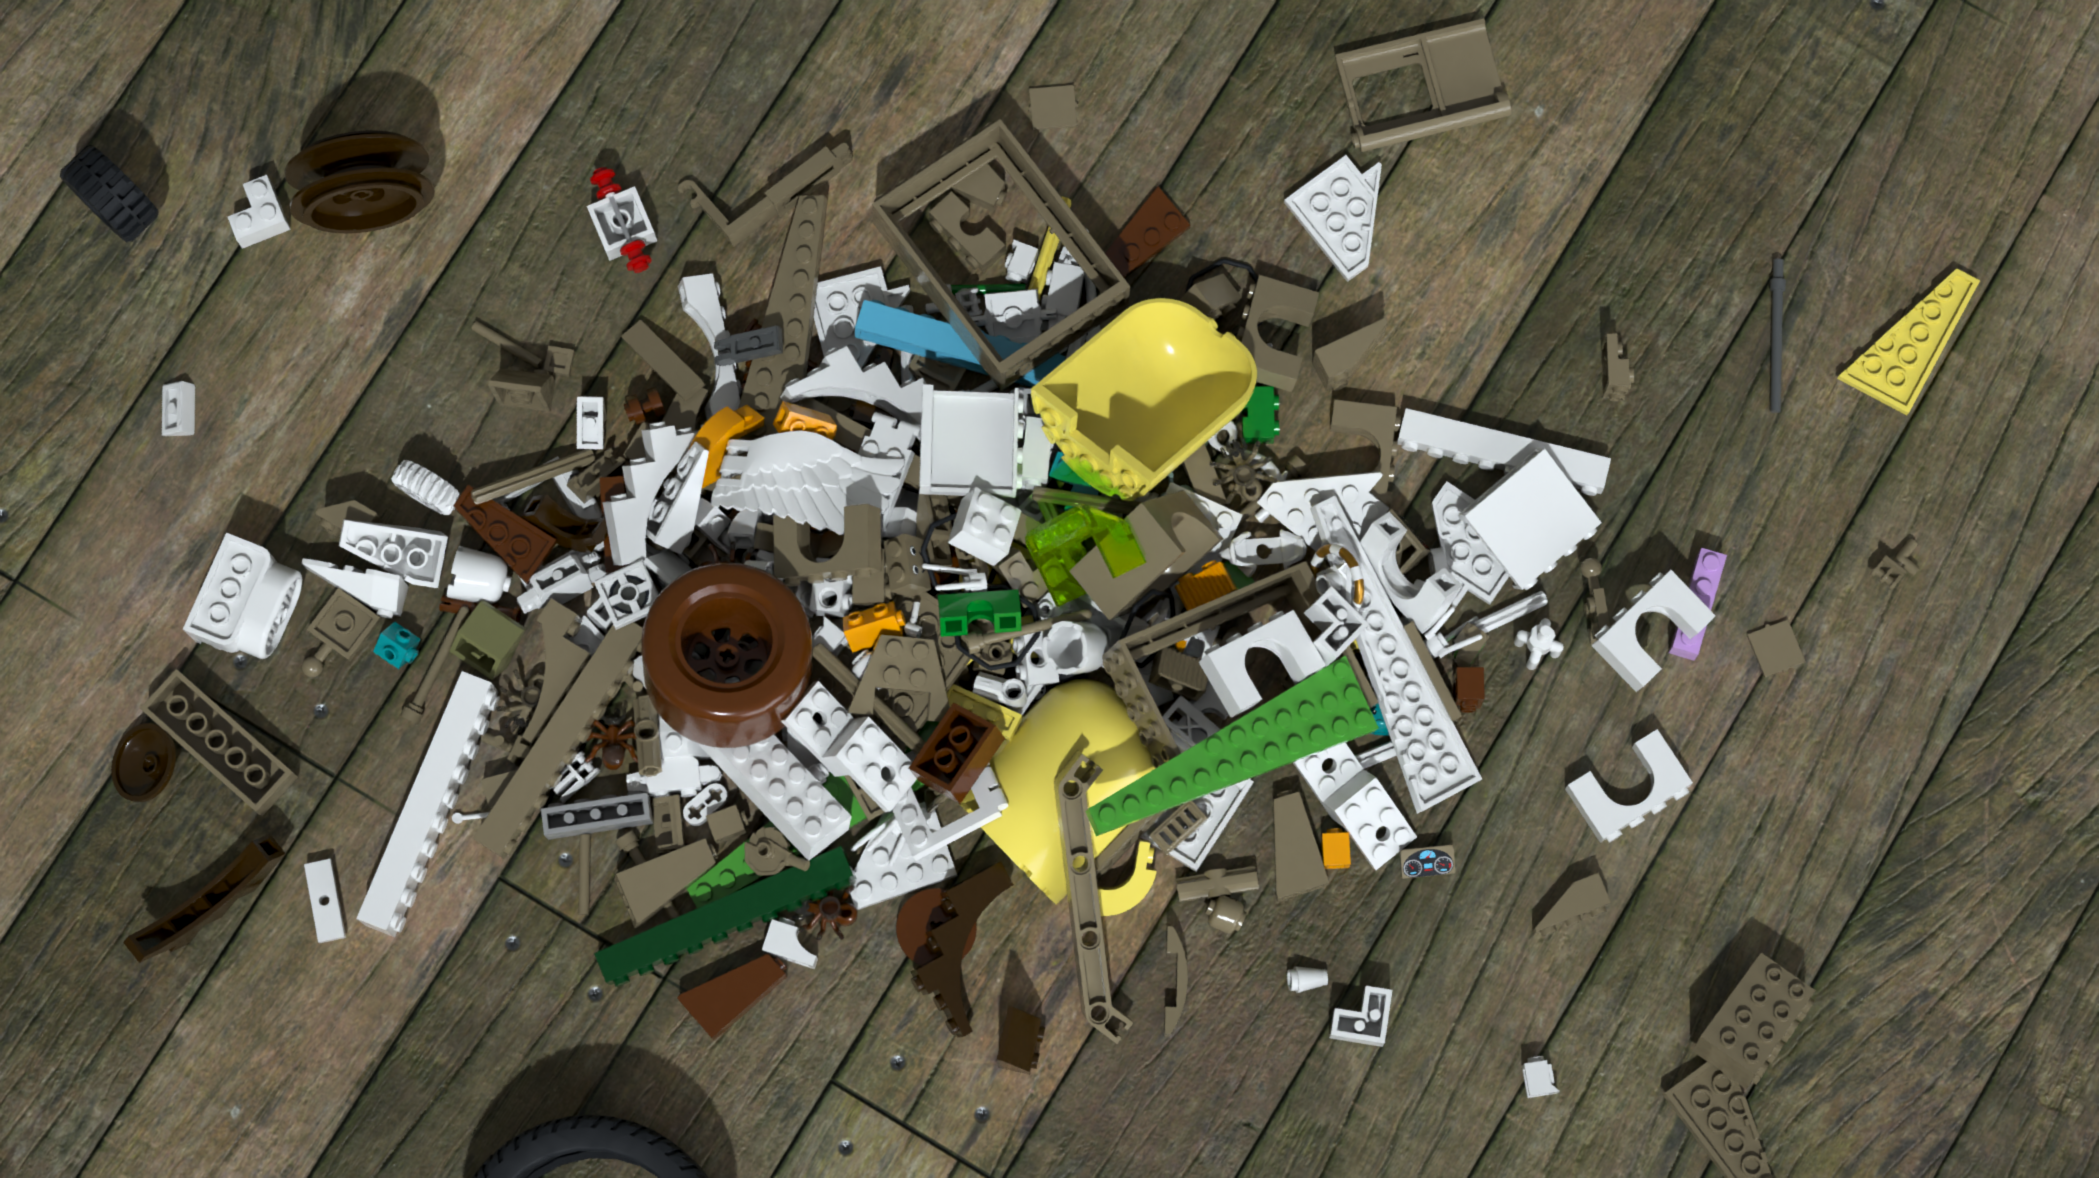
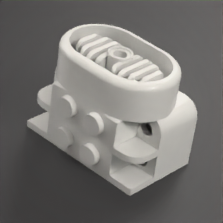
M226 533L183 630L199 644L204 642L218 650L231 653L240 650L257 658L265 659L276 649L295 609L302 588V575L295 569L277 563L275 558L264 547Z

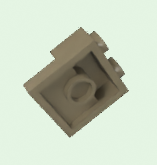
M1617 333L1606 334L1601 346L1603 398H1610V401L1614 402L1624 401L1625 394L1629 393L1631 383L1634 382V368L1629 367V359H1619L1622 358L1623 348L1622 342H1618Z

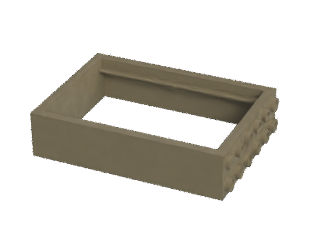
M1001 119L995 123H987L980 133L974 137H966L961 141L959 147L953 151H945L939 156L938 161L932 165H924L917 171V175L909 180L907 178L903 179L895 186L894 190L888 194H880L872 204L873 224L1000 391H1003L1129 305L1130 285ZM995 158L998 159L1051 228L1049 232L1051 234L1055 233L1101 293L1004 360L899 224L900 221Z
M1306 561L1118 640L1102 656L1103 667L1111 675L1115 683V691L1123 699L1127 707L1129 719L1137 726L1140 741L1151 754V762L1155 769L1181 753L1134 661L1205 630L1211 629L1213 631L1216 629L1215 626L1285 596L1313 642L1322 631L1304 612L1321 595L1316 589V580ZM1348 646L1332 663L1346 655L1371 709L1379 702L1352 649Z

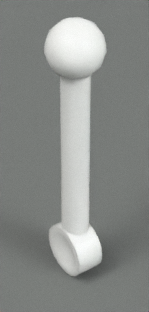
M490 812L467 815L454 813L452 820L454 823L460 824L463 820L486 818Z

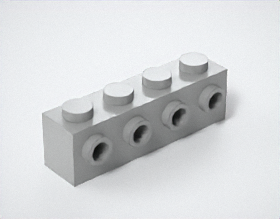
M643 791L628 792L627 796L621 797L605 795L600 797L601 800L595 801L579 799L575 800L574 804H549L548 808L541 809L544 836L550 840L654 824L650 797L647 793H643Z

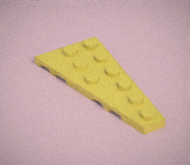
M1959 269L1954 270L1850 367L1843 371L1837 379L1908 415L1980 280Z

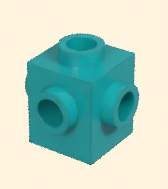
M394 622L380 634L373 652L389 664L400 669L407 662L409 664L412 663L419 653L417 646L420 638Z

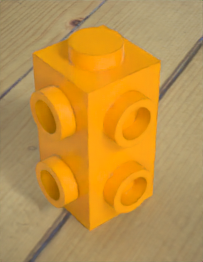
M782 401L773 422L778 433L807 431L818 433L833 440L837 431V425L829 414L786 401Z
M894 601L886 604L880 603L873 608L861 612L855 611L843 617V632L852 653L875 646L879 635L903 637V626L906 625L902 610L897 611Z

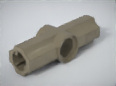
M648 695L639 696L636 700H633L638 769L640 775L652 777L662 772L658 714ZM647 734H652L649 738H643Z
M1255 866L1233 870L1225 868L1206 871L1202 875L1176 879L1179 902L1203 898L1215 900L1221 895L1231 896L1234 893L1259 890Z

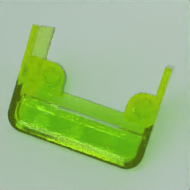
M1080 504L1027 532L1025 536L1026 546L1056 607L1086 594V591L1069 571L1086 556V550L1081 542L1091 536L1113 579L1147 563L1131 531L1130 525L1124 519L1092 506Z

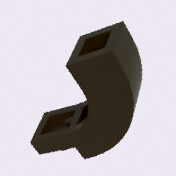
M548 495L533 496L520 516L556 539L557 544L578 552L592 553L596 545L602 543L608 535L605 517L594 519L577 517L560 507Z

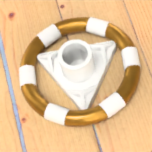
M1337 544L1322 546L1315 552L1310 564V570L1316 580L1318 593L1322 595L1332 586L1358 612L1364 598V578L1358 562L1343 546ZM1328 554H1334L1344 560L1342 563L1319 572L1320 565ZM1353 579L1354 598L1351 601V580Z

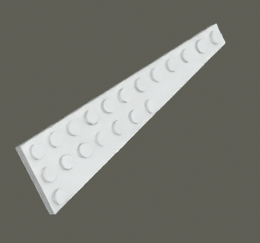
M1333 496L1314 505L1310 510L1323 546L1337 544L1345 547L1355 557L1361 568L1364 578V598L1358 613L1369 625L1356 638L1418 814L1482 780V777L1443 706L1336 496ZM1334 554L1327 555L1330 567L1344 562L1339 556ZM1353 579L1351 580V601L1354 598Z

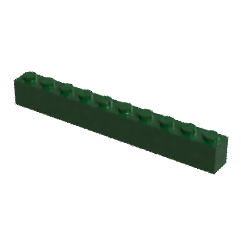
M840 846L810 859V866L807 871L796 867L789 868L594 953L605 982L609 985L614 984L615 987L622 986L630 982L629 977L638 973L640 976L655 971L654 966L664 963L665 966L680 960L679 956L688 952L689 955L698 953L704 949L703 945L712 941L714 944L721 943L729 938L728 934L735 931H738V933L746 932L753 928V923L760 920L763 923L769 922L772 919H776L778 917L777 913L787 909L788 912L797 910L803 906L802 902L812 898V901H817L826 897L829 890L836 888L839 891L851 886V881L857 878L845 849Z

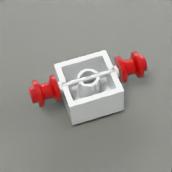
M601 167L595 170L590 178L591 184L598 185L599 187L596 196L600 201L588 205V211L609 261L620 256H628L629 262L626 264L628 271H634V273L643 272L649 268L648 264L651 263L652 259L650 255H644L642 249L649 244L657 242L654 230L635 186L620 192L622 190L620 184H614L612 180L615 176L614 170Z

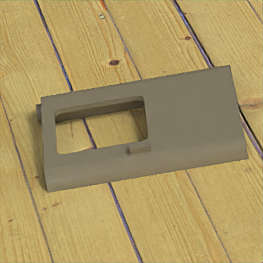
M1478 19L1336 54V67L1354 133L1351 134L1354 149L1359 148L1360 152H1365L1511 116L1510 101L1506 91H1503L1486 31L1485 19ZM1419 64L1423 71L1432 110L1365 126L1352 81L1356 78Z

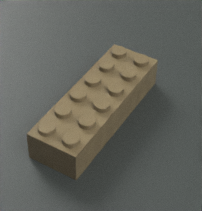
M177 669L140 707L144 713L260 816H263L298 778Z

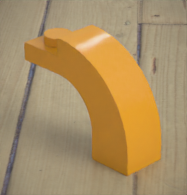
M749 405L734 411L726 406L714 414L694 437L689 449L696 441L709 451L702 488L716 482L721 477L720 467L723 457L727 453L726 446L728 440H738L742 436L764 426V417Z

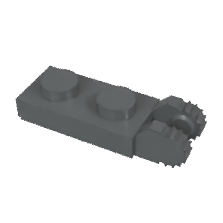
M779 326L767 327L730 335V338L714 342L715 350H731V353L716 356L714 358L715 365H732L783 353L782 328Z

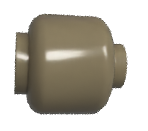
M1227 895L1219 896L1216 901L1211 899L1205 910V914L1209 915V926L1226 934H1230L1234 930L1239 931L1247 912L1243 911L1244 905L1242 902Z

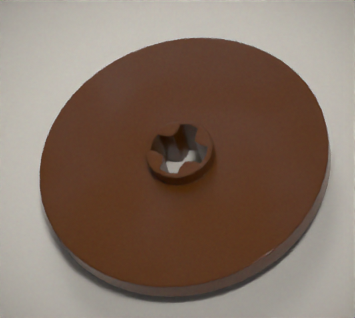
M933 888L918 892L907 900L899 912L896 923L898 943L904 954L920 966L937 957L936 952L932 953L926 943L928 937L925 932L932 929L930 924L932 922L934 924L943 923L952 918L951 913L947 914L941 905L943 898L940 893L946 889ZM976 922L967 938L962 959L969 953L974 944L977 930Z

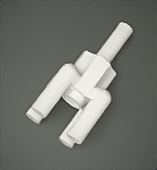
M1547 618L1542 619L1540 624L1533 627L1530 632L1520 630L1514 639L1515 646L1521 647L1526 643L1531 651L1526 663L1529 670L1536 669L1541 655L1550 651L1552 658H1558L1564 648L1561 642L1554 640L1556 635L1550 627V620Z

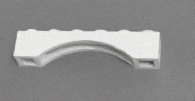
M713 274L683 277L678 285L683 311L693 318L703 330L710 343L714 358L730 353V350L719 351L714 349V342L730 338L729 331H725L724 327L725 310L723 306H720L718 297H720L719 283L714 281ZM736 363L726 366L715 365L714 387L711 397L704 408L707 421L726 406L733 411L738 409L740 404L739 395H741L742 389L739 380H736L734 373Z

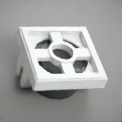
M643 559L594 581L616 630L646 617L650 607L659 595Z

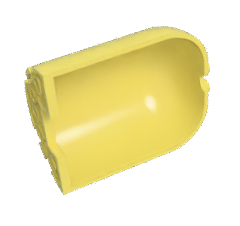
M1148 299L1136 303L1122 312L1031 388L1032 404L1035 413H1040L1044 425L1041 428L1051 444L1056 443L1064 454L1061 458L1080 478L1110 497L1116 494L1124 501H1134L1136 498L1146 495L1244 409L1253 394L1257 380V368L1252 354L1231 332L1219 333L1215 320L1207 317L1195 307L1174 299Z
M1092 679L1069 680L1048 691L1022 716V720L1012 740L1005 739L989 761L990 765L988 766L992 768L1000 785L999 788L1002 789L1007 800L1008 807L1000 811L1001 817L983 825L981 828L1055 904L1059 903L1067 895L1054 781L1077 750L1103 769L1086 792L1089 809L1155 769L1151 762V754L1140 741L1137 726L1128 717L1127 707L1123 699L1117 695L1115 689L1111 686ZM1090 760L1087 763L1082 761L1074 775L1079 779L1091 768L1088 764ZM1070 780L1065 783L1063 788L1065 793H1070L1075 789V781ZM970 789L964 800L959 804L968 813L979 809V805ZM1090 824L1094 860L1128 825L1096 837ZM1078 856L1073 860L1074 868H1079L1084 864V856Z

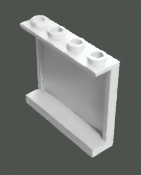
M923 384L919 494L966 496L972 489L977 487L995 497L1015 498L1016 490L1022 488V473H1017V463L1022 464L1023 448L1018 447V438H1023V422H1018V413H1023L1024 398L1019 397V388H1015L1014 393L933 390V385Z
M1545 449L1534 450L1458 514L1463 523H1467L1472 527L1515 583L1512 585L1514 589L1527 590L1534 586L1540 574L1543 572L1548 573L1558 564L1556 561L1559 558L1573 553L1577 549L1576 544L1583 538L1587 540L1597 532L1596 527L1602 523Z

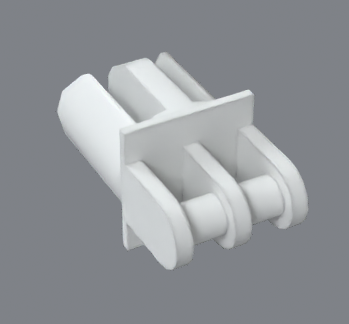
M583 751L576 755L570 765L562 769V781L553 790L557 796L563 794L560 798L562 803H565L584 785L587 787V784L600 772L599 768H594L592 760L588 763L585 761L586 758ZM579 762L582 766L575 771L573 766ZM586 770L589 775L583 779L580 775Z

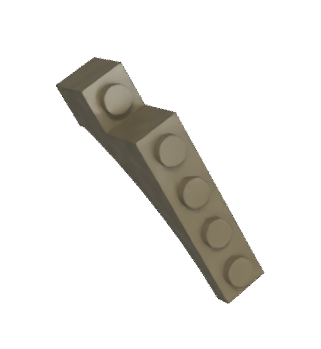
M552 598L537 619L538 623L542 626L545 644L543 687L533 717L522 735V738L533 746L592 657L589 652L569 641L570 637H575L579 632L582 619L578 614Z

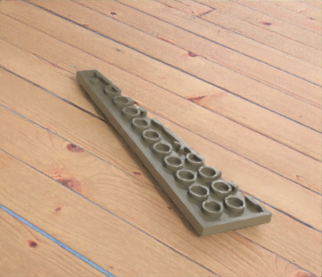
M824 195L799 196L761 328L772 326L782 328L783 353L752 360L738 409L749 405L764 417V426L742 436L738 440H755L767 435L777 434L778 431L774 427L773 422L782 404L780 396L786 389L785 385L793 379L799 378V380H802L807 376L827 208V198ZM804 399L794 402L792 404H796L803 407ZM748 452L738 454V456L747 457ZM736 475V476L732 477L731 479H739V480H740V479H741V475Z

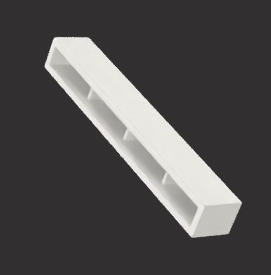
M1407 408L1405 409L1398 437V445H1402L1401 448L1411 452H1416L1417 449L1427 451L1429 456L1435 458L1447 456L1453 458V461L1456 463L1479 464L1478 467L1481 469L1492 471L1496 468L1504 470L1505 474L1511 471L1534 450L1545 449L1575 488L1581 489L1582 493L1591 496L1602 493L1611 458Z

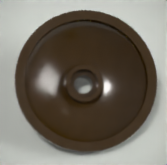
M152 723L137 725L123 736L114 752L111 766L113 784L123 798L133 802H146L155 798L163 791L169 783L175 768L176 750L172 737L159 725Z

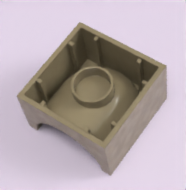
M1182 490L1140 503L1069 572L1108 620H1112L1131 613L1134 604L1151 589L1167 592L1178 582L1179 578L1183 577L1224 538L1187 493ZM1153 594L1138 610L1152 606L1161 596Z

